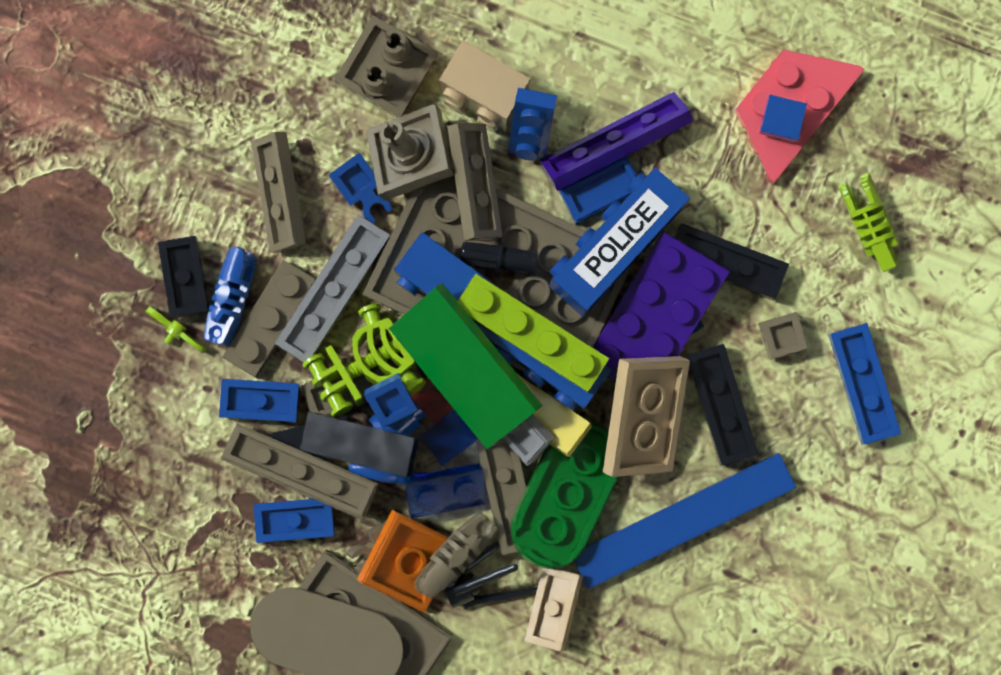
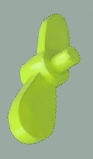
M149 306L145 312L167 327L166 331L169 334L164 342L168 345H171L175 338L178 340L182 338L203 354L208 349L205 344L186 333L187 328L175 319L171 323Z

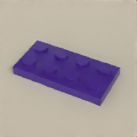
M663 230L593 346L595 350L609 358L606 366L612 371L607 378L616 383L619 359L678 356L730 270Z

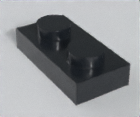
M190 236L158 242L170 318L174 319L208 313L209 302L198 237Z

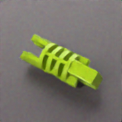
M868 172L861 175L860 180L870 205L860 209L854 192L847 182L838 185V188L867 257L875 255L882 272H887L900 265L893 247L900 244L871 175Z

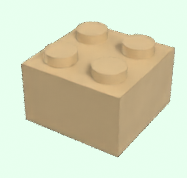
M464 40L460 43L439 79L441 96L445 97V105L461 114L465 110L478 117L477 123L486 124L487 130L494 133L498 129L507 133L512 125L518 88L530 90V78Z

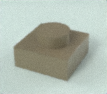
M797 312L758 323L769 360L808 349Z

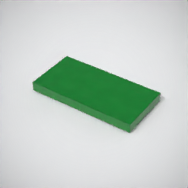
M443 283L436 286L388 328L486 449H489L542 407V404Z

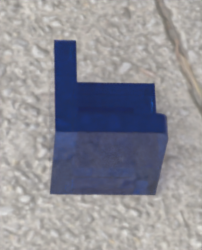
M454 409L421 436L442 467L479 441Z

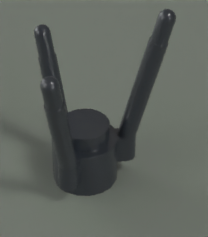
M499 540L486 547L455 582L451 581L444 590L453 608L463 605L466 610L480 604L536 595L538 587L475 596L481 593L479 586L518 570L517 564H511L477 578L473 572L466 574L467 571L500 548Z

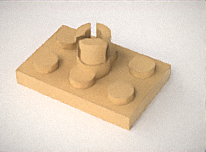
M681 356L619 359L615 390L609 394L605 404L606 409L609 410L607 414L611 416L603 473L611 477L673 472L690 360Z

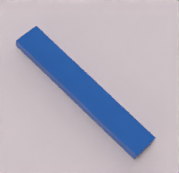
M777 453L586 546L582 554L574 562L580 575H583V581L587 589H590L795 489L796 486L780 453Z

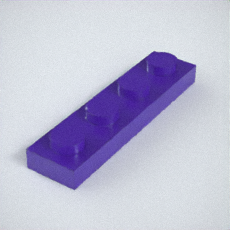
M672 92L539 161L545 174L558 191L566 186L575 184L578 180L602 168L610 166L613 162L635 151L643 149L668 134L677 132L680 128L692 123L693 119L690 110L678 95Z

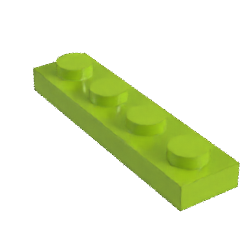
M477 274L474 275L458 300L472 320L587 393L609 360L605 355Z

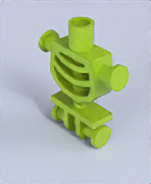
M370 304L358 311L359 316L365 319L367 326L358 329L352 337L353 355L356 360L354 363L344 367L332 345H330L325 350L333 363L332 367L328 369L323 363L325 357L322 353L311 356L302 364L303 368L310 370L314 378L311 381L315 388L324 387L325 390L320 394V398L323 402L330 404L332 408L331 416L333 418L341 417L353 408L352 403L346 402L342 396L347 391L350 392L358 407L364 404L362 396L353 383V380L360 377V375H363L367 381L375 385L400 373L412 396L420 391L426 383L423 378L418 379L413 373L416 369L414 359L388 329L393 325L389 318L381 320L379 315L381 311L380 304ZM380 334L383 345L376 349L375 336ZM388 336L392 339L391 342H388ZM365 340H367L370 353L361 358L360 348ZM390 359L399 368L396 369L387 364L385 361ZM378 366L387 376H378L370 370ZM341 377V381L334 385L331 384V381Z

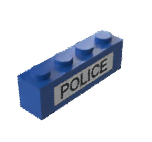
M656 167L647 176L641 172L628 186L627 190L631 194L622 204L616 199L602 214L601 217L605 222L597 231L590 227L575 244L580 249L572 258L569 259L564 255L550 271L554 277L551 279L549 288L583 318L685 208L690 199L688 195Z

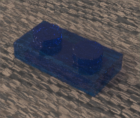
M480 463L404 477L408 513L411 519L487 504L483 469Z

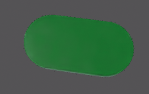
M590 422L591 429L570 457H567L550 444L548 445L514 512L511 522V536L518 553L534 566L546 569L558 568L571 563L582 554L619 478L603 473L609 430L597 423Z

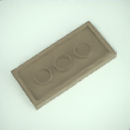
M325 550L299 588L380 613L390 619L399 631L404 647L403 659L395 675H428L453 637L403 602L360 583L357 580L360 573L328 550Z

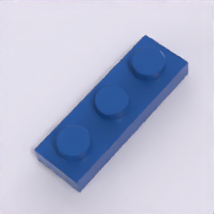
M518 88L508 153H513L524 160H536L546 157L557 95Z
M868 323L829 334L828 337L861 445L900 435L901 431Z

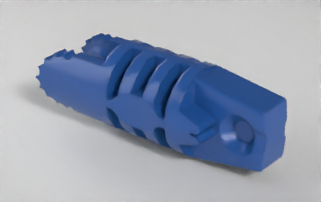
M239 246L230 248L226 255L221 273L218 276V284H216L214 289L216 290L215 294L212 295V304L209 305L203 339L222 346L230 345L241 322L242 311L245 310V302L249 296V289L252 287L255 267L258 262L255 254L249 251L245 252V249Z

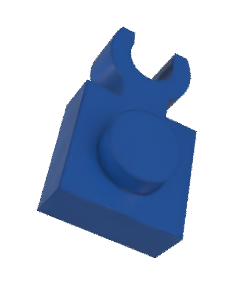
M360 152L328 174V177L349 206L360 201L363 218L372 224L376 222L370 213V208L373 204L378 203L382 205L386 212L392 210L390 202L388 200L384 201L373 191L377 188L375 175Z

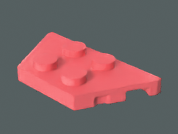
M782 50L735 109L741 126L745 128L749 136L750 145L762 163L769 183L772 185L775 183L865 70L863 67ZM770 94L807 103L797 143L759 134L767 99Z

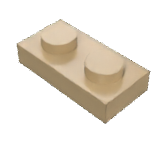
M542 568L524 639L525 642L557 651H565L583 575L557 568Z

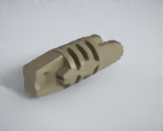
M478 512L456 529L429 558L430 562L422 569L421 574L417 575L414 582L416 591L426 595V597L433 598V596L436 597L437 594H440V591H443L451 581L455 582L482 553L498 528L483 513Z

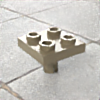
M436 104L366 130L378 195L384 201L454 175L442 112Z

